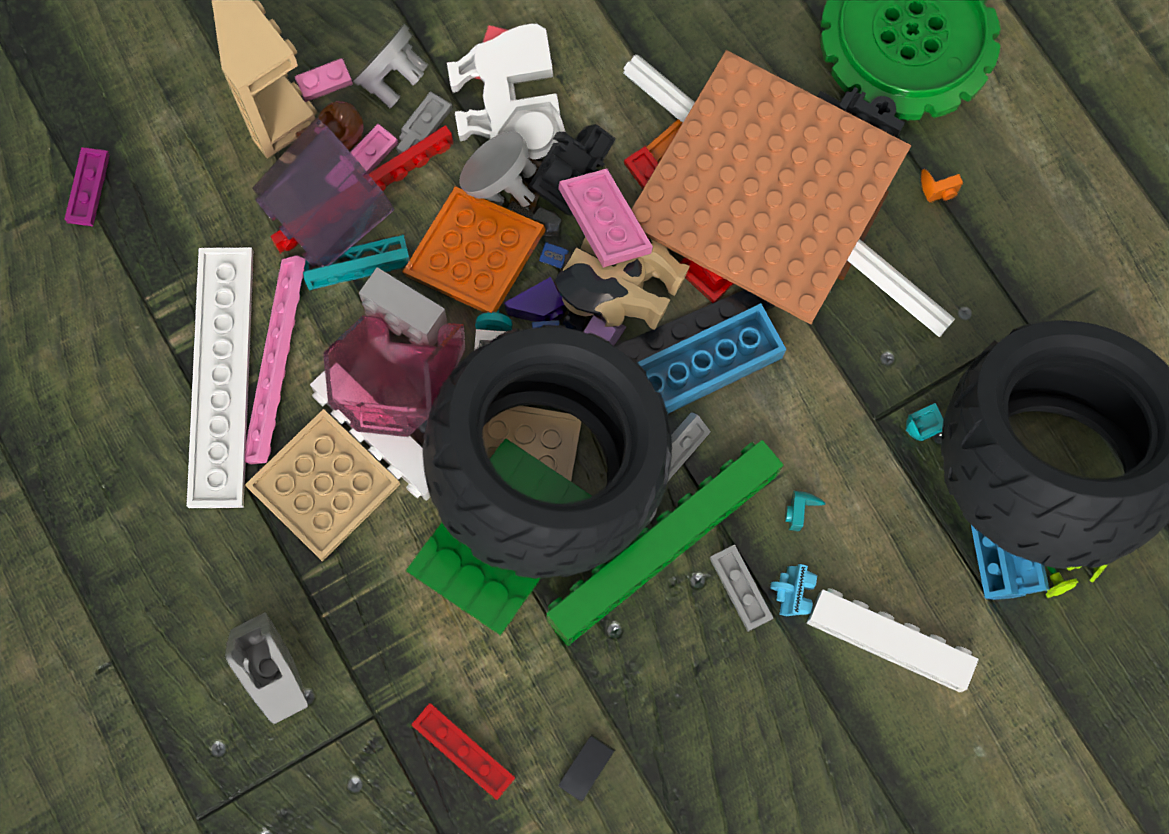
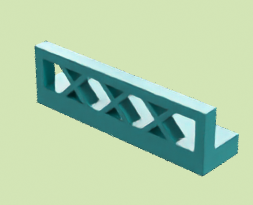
M404 235L304 258L306 260L303 275L308 289L312 290L371 276L377 267L384 272L405 268L410 259ZM401 244L402 249L386 252L389 246ZM372 251L376 253V255L361 258L364 252ZM347 257L351 260L335 264L338 258ZM321 263L325 265V267L309 269L311 264Z

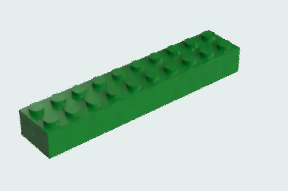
M763 440L756 445L753 442L748 444L740 452L741 455L737 458L738 460L735 462L733 459L727 461L719 469L720 472L714 479L712 476L707 477L699 484V489L693 496L691 493L686 494L677 502L678 506L672 513L667 510L656 519L657 523L651 530L648 527L644 528L630 547H626L622 552L614 556L610 563L606 564L604 562L594 568L591 572V578L586 582L581 579L569 589L571 591L570 595L564 600L559 597L547 607L549 609L548 613H546L547 622L567 647L778 476L784 464Z

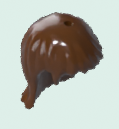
M336 101L327 105L312 125L297 131L295 135L306 156L311 159L318 169L325 170L326 165L333 158L350 150L358 143L363 134L364 123L360 113L352 104L345 101Z

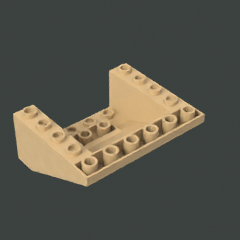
M212 0L222 71L252 140L268 159L296 140L295 134L297 131L309 127L316 121L315 115L317 111L310 101L304 102L301 98L303 94L295 82L290 84L286 78L288 77L287 73L298 66L295 58L297 51L289 39L284 41L279 35L282 32L273 19L268 21L264 16L266 13L265 9L258 0Z

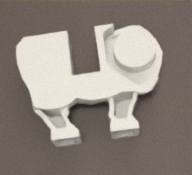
M538 24L518 26L503 32L490 41L477 44L458 62L447 63L452 92H458L467 81L478 76L485 83L483 93L484 110L455 112L460 141L466 140L472 134L482 135L491 139L505 132H517L526 141L529 151L528 158L534 160L545 157L553 143H558L553 137L557 132H565L560 117L557 94L516 100L513 86L514 83L553 77L546 29Z

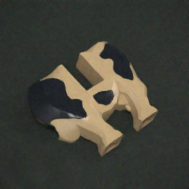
M585 237L581 246L582 250L578 248L574 250L567 265L556 276L554 284L562 296L565 306L577 315H602L606 320L605 327L620 326L625 316L644 319L648 326L655 330L668 307L670 299L658 297L643 290L644 281L652 277L659 278L665 283L668 292L675 296L690 266L679 264L669 254L665 246L648 238L653 246L651 254L617 263L613 266L602 267Z

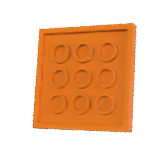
M455 186L404 268L403 273L406 277L481 312H497L546 229L543 224L486 199L474 198L466 194L463 189Z

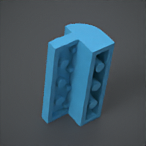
M971 525L985 599H1008L1049 590L1044 565L1016 557L1004 551Z

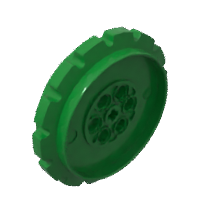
M827 0L820 23L821 27L827 30L822 31L820 45L824 61L834 64L831 71L832 77L845 93L853 91L854 87H856L859 94L862 92L866 93L863 100L870 104L878 96H887L896 104L894 117L898 119L920 120L924 112H929L933 118L957 110L961 103L960 99L966 102L971 101L986 84L988 76L985 73H992L999 57L1001 45L994 41L1001 31L999 19L995 8L985 6L987 0ZM882 40H887L891 44L884 43ZM926 49H930V50H932L934 53H930V52L926 51ZM902 55L909 57L910 60L904 59Z

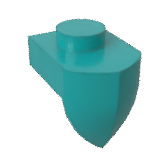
M936 403L908 415L906 431L911 437L918 441H923L942 432L944 419Z
M794 490L791 506L787 505L785 512V522H789V530L800 531L802 529L805 505L820 506L826 505V502L810 493Z

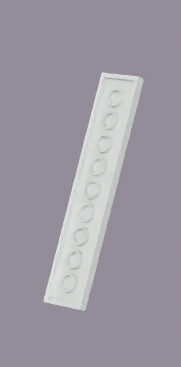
M252 247L199 248L187 488L188 508H244L254 254Z

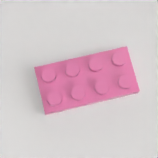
M608 169L559 182V190L602 267L651 254L653 246Z

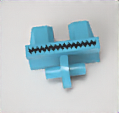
M802 564L787 566V572L780 574L779 582H771L770 588L778 591L776 600L781 601L779 615L811 614L813 602L810 599L803 598L804 589H814L817 575L807 571L808 566Z

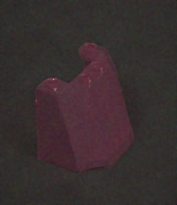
M362 315L323 353L328 404L335 411L337 409L340 410L351 421L349 425L356 432L409 437L429 418L432 405L440 392L441 386L457 367L465 351L464 324H444L438 331V347L390 342L389 328L382 318Z

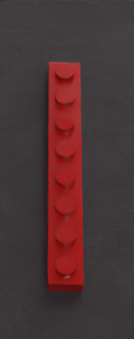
M445 125L270 236L274 246L279 253L294 249L299 241L307 236L312 237L316 235L321 227L329 222L334 223L338 221L346 211L360 207L365 199L382 193L386 186L392 182L401 181L407 176L408 172L416 167H423L436 154L445 153L453 144L452 133Z

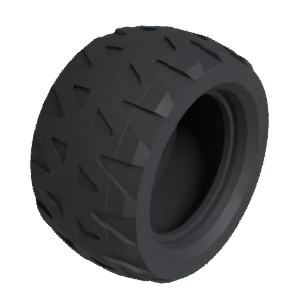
M1055 320L1033 325L1030 323L1013 329L1000 342L994 340L977 356L960 378L943 421L941 455L944 458V479L950 495L954 496L965 519L977 531H980L1004 551L1016 557L1054 568L1099 567L1110 564L1142 547L1169 522V366L1153 351L1133 338L1107 327L1080 321ZM1044 411L1075 419L1100 434L1112 446L1122 462L1124 474L1109 479H1093L1061 471L1039 459L1022 444L1011 427L1009 417L1022 412Z
M542 325L539 328L526 330L516 328L499 334L485 346L477 347L458 364L444 381L432 405L425 429L422 452L423 467L430 498L438 510L442 523L453 538L467 545L472 550V555L493 567L516 571L515 575L521 577L570 576L592 569L622 552L642 532L658 508L666 490L672 458V435H670L668 412L661 394L655 391L648 380L646 371L631 356H626L622 351L611 345L608 340L590 332L587 334L567 329L565 326ZM521 405H546L568 412L583 422L599 441L607 463V485L599 493L572 503H550L526 496L509 485L492 465L484 445L483 427L499 413Z

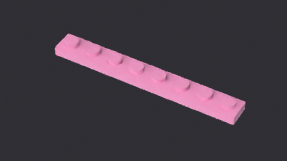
M293 256L281 261L246 441L245 463L251 465L267 463L271 452L272 433L276 426V412L281 400L280 391L286 374L285 365L290 351V339L292 329L295 326L296 307L300 300V286L304 277L303 272L305 271L306 259L300 256Z

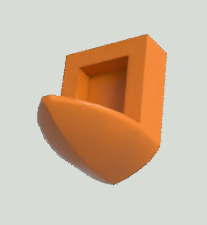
M923 169L921 173L922 189L928 202L939 199L946 201L954 198L963 184L959 174L935 182L926 169Z

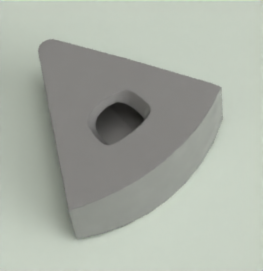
M263 613L231 629L226 644V659L247 692L267 718L275 724L308 707L303 684L294 660L268 615Z

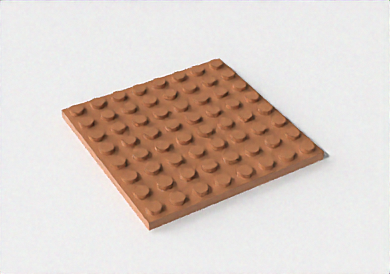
M726 50L631 210L648 238L799 319L812 324L910 150L911 145Z

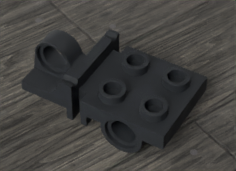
M854 87L851 93L847 91L842 101L822 91L819 92L818 98L898 138L905 124L904 121L894 117L896 104L887 96H878L870 104L863 100L866 93L862 92L859 94L856 87Z
M597 124L584 127L576 137V140L566 132H557L553 139L558 141V143H553L528 188L566 215L572 216L573 213L559 190V182L600 171L595 167H604L605 163L603 161L616 140L615 137Z

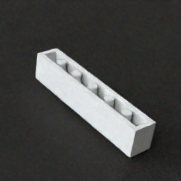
M333 362L310 384L314 391L312 397L322 407L327 404L333 410L330 414L338 423L342 425L345 422L352 428L349 433L359 443L364 440L370 446L368 451L378 461L381 459L385 460L390 465L387 470L397 480L402 477L408 483L406 488L416 498L422 496L427 501L430 495L424 474L423 448Z
M822 590L818 594L806 624L955 691L963 692L967 690L978 662V658L971 656L972 652L960 646L953 648L946 645V640L939 636L931 634L928 637L919 633L920 628L909 623L899 624L894 621L895 618L885 612L879 611L878 614L868 610L869 606L858 600L850 602L843 599V594L836 590Z

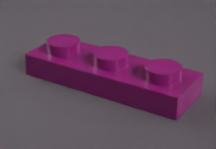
M81 147L65 215L67 223L93 227L110 156L108 151Z

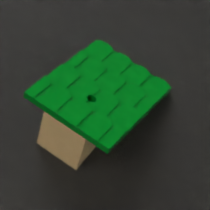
M506 438L490 458L496 471L509 485L531 498L550 503H572L592 496ZM441 523L408 566L406 572L501 636L541 578L521 577L515 575L516 571L501 569L484 563L472 555V550L467 545L453 538L444 524Z

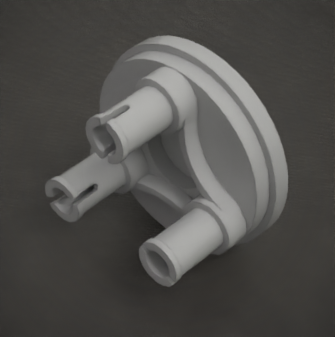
M405 24L388 39L353 80L357 86L361 85L371 94H376L389 108L401 96L384 82L383 77L392 69L394 71L397 69L414 86L419 81V78L424 75L423 71L428 66L412 50V46L408 43L412 34L408 31L409 28Z
M505 132L491 138L479 147L466 162L461 172L459 183L464 192L474 198L486 199L501 206L504 202V197L499 192L504 189L505 192L511 193L522 207L530 205L524 196L533 202L535 195L522 183V177L519 174L521 173L524 178H529L536 172L537 168L528 159L529 151L524 138L517 132Z

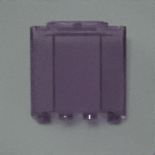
M318 118L305 129L252 188L258 195L255 201L272 221L278 219L283 224L279 229L289 240L294 237L306 251L303 256L312 267L316 264L320 268L332 264L394 211V207L384 192L366 173L363 166Z

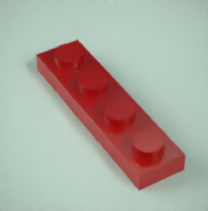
M429 703L411 724L496 800L500 798L515 780L512 774L432 704Z

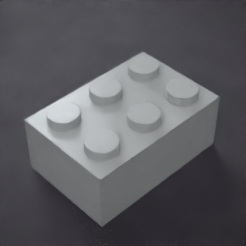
M378 267L359 292L365 314L376 322L379 319L388 324L387 328L399 336L402 333L409 337L410 343L419 349L425 347L431 351L448 326L443 307Z

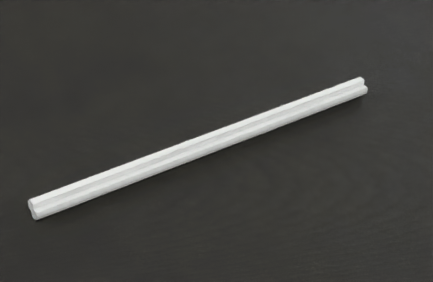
M634 55L632 60L625 65L623 73L683 123L695 102L639 55ZM860 239L858 240L848 261L940 337L953 323L955 318Z

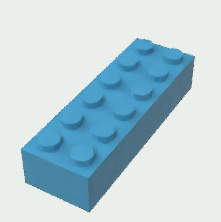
M758 304L637 363L646 371L648 380L655 391L661 394L669 414L782 359L786 347L762 304Z

